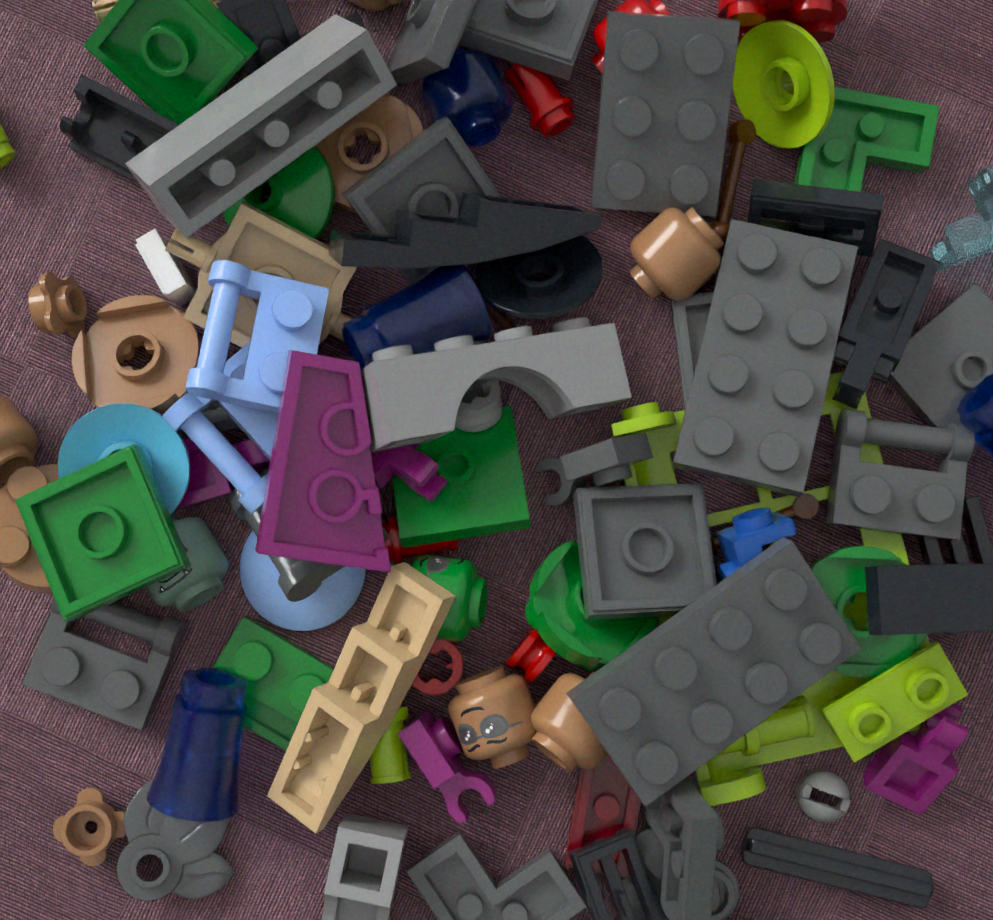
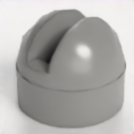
M823 768L810 770L799 779L796 785L795 798L799 808L816 822H834L842 818L850 806L848 785L839 775ZM814 787L839 797L838 803L835 807H832L826 803L810 799L812 788Z

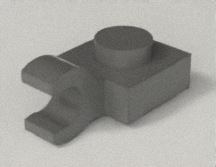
M643 433L611 438L563 456L545 458L536 465L537 473L555 470L561 478L560 490L556 494H550L545 497L546 505L556 506L574 502L573 494L576 488H585L586 481L590 477L593 478L595 487L606 486L633 477L630 465L651 459L653 455L647 434Z

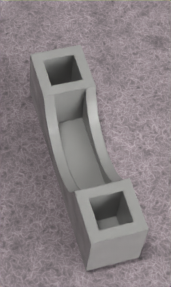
M579 317L552 325V333L533 336L531 326H521L494 334L495 342L474 345L473 336L464 335L435 343V351L413 355L411 345L394 346L374 352L372 354L373 361L361 369L372 442L370 444V451L376 452L430 442L454 431L461 400L469 387L479 380H499L519 387L538 403L548 419L602 410L632 398L615 323L590 326L588 317Z
M350 813L345 814L337 829L324 890L322 920L390 919L409 826Z

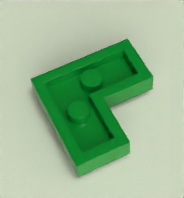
M835 87L834 108L828 125L815 140L800 147L794 184L861 192L866 163L923 173L930 165L939 106Z

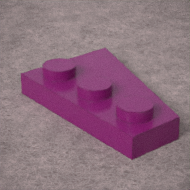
M289 350L255 549L258 554L391 572L388 549L385 548L380 516L382 508L379 488L376 487L370 451V444L372 442L359 362Z

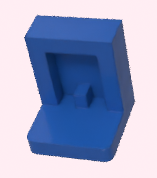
M768 507L752 509L733 517L734 526L716 532L725 563L718 565L720 582L763 552V545L778 541L782 537L786 538L797 534L794 520L778 512L771 513Z

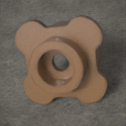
M53 272L43 273L39 284L33 286L29 293L28 304L33 322L45 334L58 335L66 331L72 338H77L81 330L85 332L84 319L87 314V303L82 290L71 276L57 279Z
M88 787L78 793L77 804L74 808L54 821L53 835L57 841L63 843L70 853L80 856L83 864L97 866L106 860L107 849L115 839L126 836L124 827L125 811H115L104 801V794L100 789ZM88 821L97 823L96 832L87 830Z

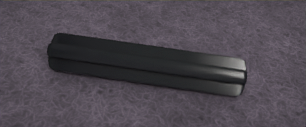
M758 827L749 828L743 839L741 849L742 861L747 866L919 909L927 907L933 894L932 874L926 869Z

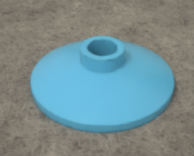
M114 403L96 408L75 422L67 432L60 447L58 456L59 479L135 444L141 446L170 515L176 510L188 488L190 459L183 438L178 431L175 432L167 424L161 414L137 404Z

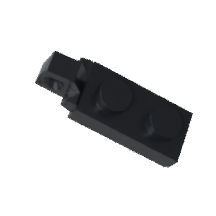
M880 239L838 335L833 362L846 368L832 400L857 409L871 377L884 383L887 382L891 371H895L941 261Z

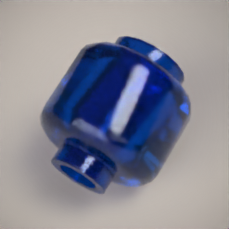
M456 49L448 68L426 76L422 83V98L433 123L445 117L449 118L466 145L482 146L493 141L512 114L513 100L494 60L482 52Z

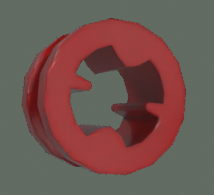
M531 628L504 664L510 669L515 666L522 668L524 679L530 684L543 671L556 653L544 642L538 630Z
M435 639L429 652L435 655L442 649L447 651L452 661L447 662L446 668H452L453 672L446 680L435 675L428 681L418 672L412 683L416 689L425 694L438 695L446 693L455 687V684L458 683L462 676L464 667L462 652L456 643Z

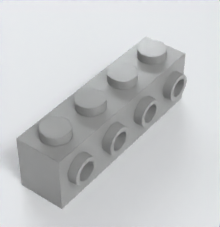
M335 14L125 164L161 215L187 238L253 189L262 185L271 176L304 152L317 145L322 139L355 115L368 108L373 102L397 86L369 31Z

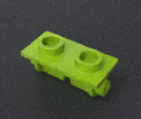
M938 641L923 649L919 647L917 651H913L914 654L842 698L837 700L833 697L829 700L830 705L822 709L823 712L821 713L833 733L838 736L854 763L968 695Z

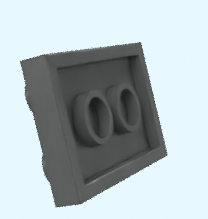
M608 11L591 208L662 213L669 207H675L685 213L693 207L700 216L716 217L740 21L725 18Z

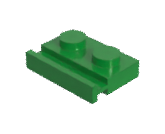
M247 615L241 619L210 671L211 674L195 697L286 751L313 688L328 683L335 667Z

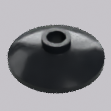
M581 235L541 250L477 263V287L488 304L507 315L525 319L557 317L579 308L595 294L602 280V259L593 243Z

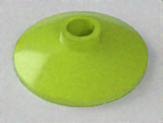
M784 20L767 21L753 27L744 35L737 47L733 77L734 96L741 114L745 119L753 122L756 134L760 138L776 147L790 149L812 142L821 135L828 125L835 100L833 74L823 49L805 29Z

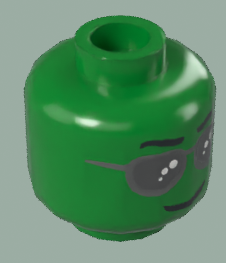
M426 554L415 557L410 565L411 567L456 595L436 639L452 642L463 641L469 636L472 628L481 629L487 610L489 585L487 578L479 577L476 565L466 559Z

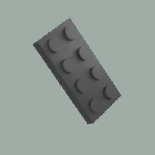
M731 219L672 467L800 497L804 493L858 246Z
M782 537L566 694L638 799L646 807L861 650V647L794 542Z

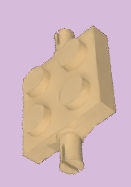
M244 201L241 202L227 231L218 237L213 245L193 235L185 238L175 229L165 248L166 252H170L200 267L198 288L183 318L204 329L213 293V287L208 283L211 265L214 261L226 260L242 264L252 271L329 288L319 344L330 334L358 348L362 352L367 345L366 339L369 340L373 333V327H369L341 312L343 293L357 267L341 266L328 254L329 246ZM239 296L230 342L242 348L251 339L258 299Z

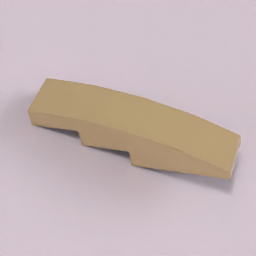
M405 562L391 566V572H388L367 622L352 627L329 682L313 688L267 797L314 833H318L325 828L361 773L417 676L456 595Z

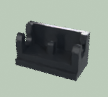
M82 75L74 88L77 100L81 101L80 111L74 120L66 116H62L60 120L61 132L71 141L69 148L141 186L125 163L179 125Z

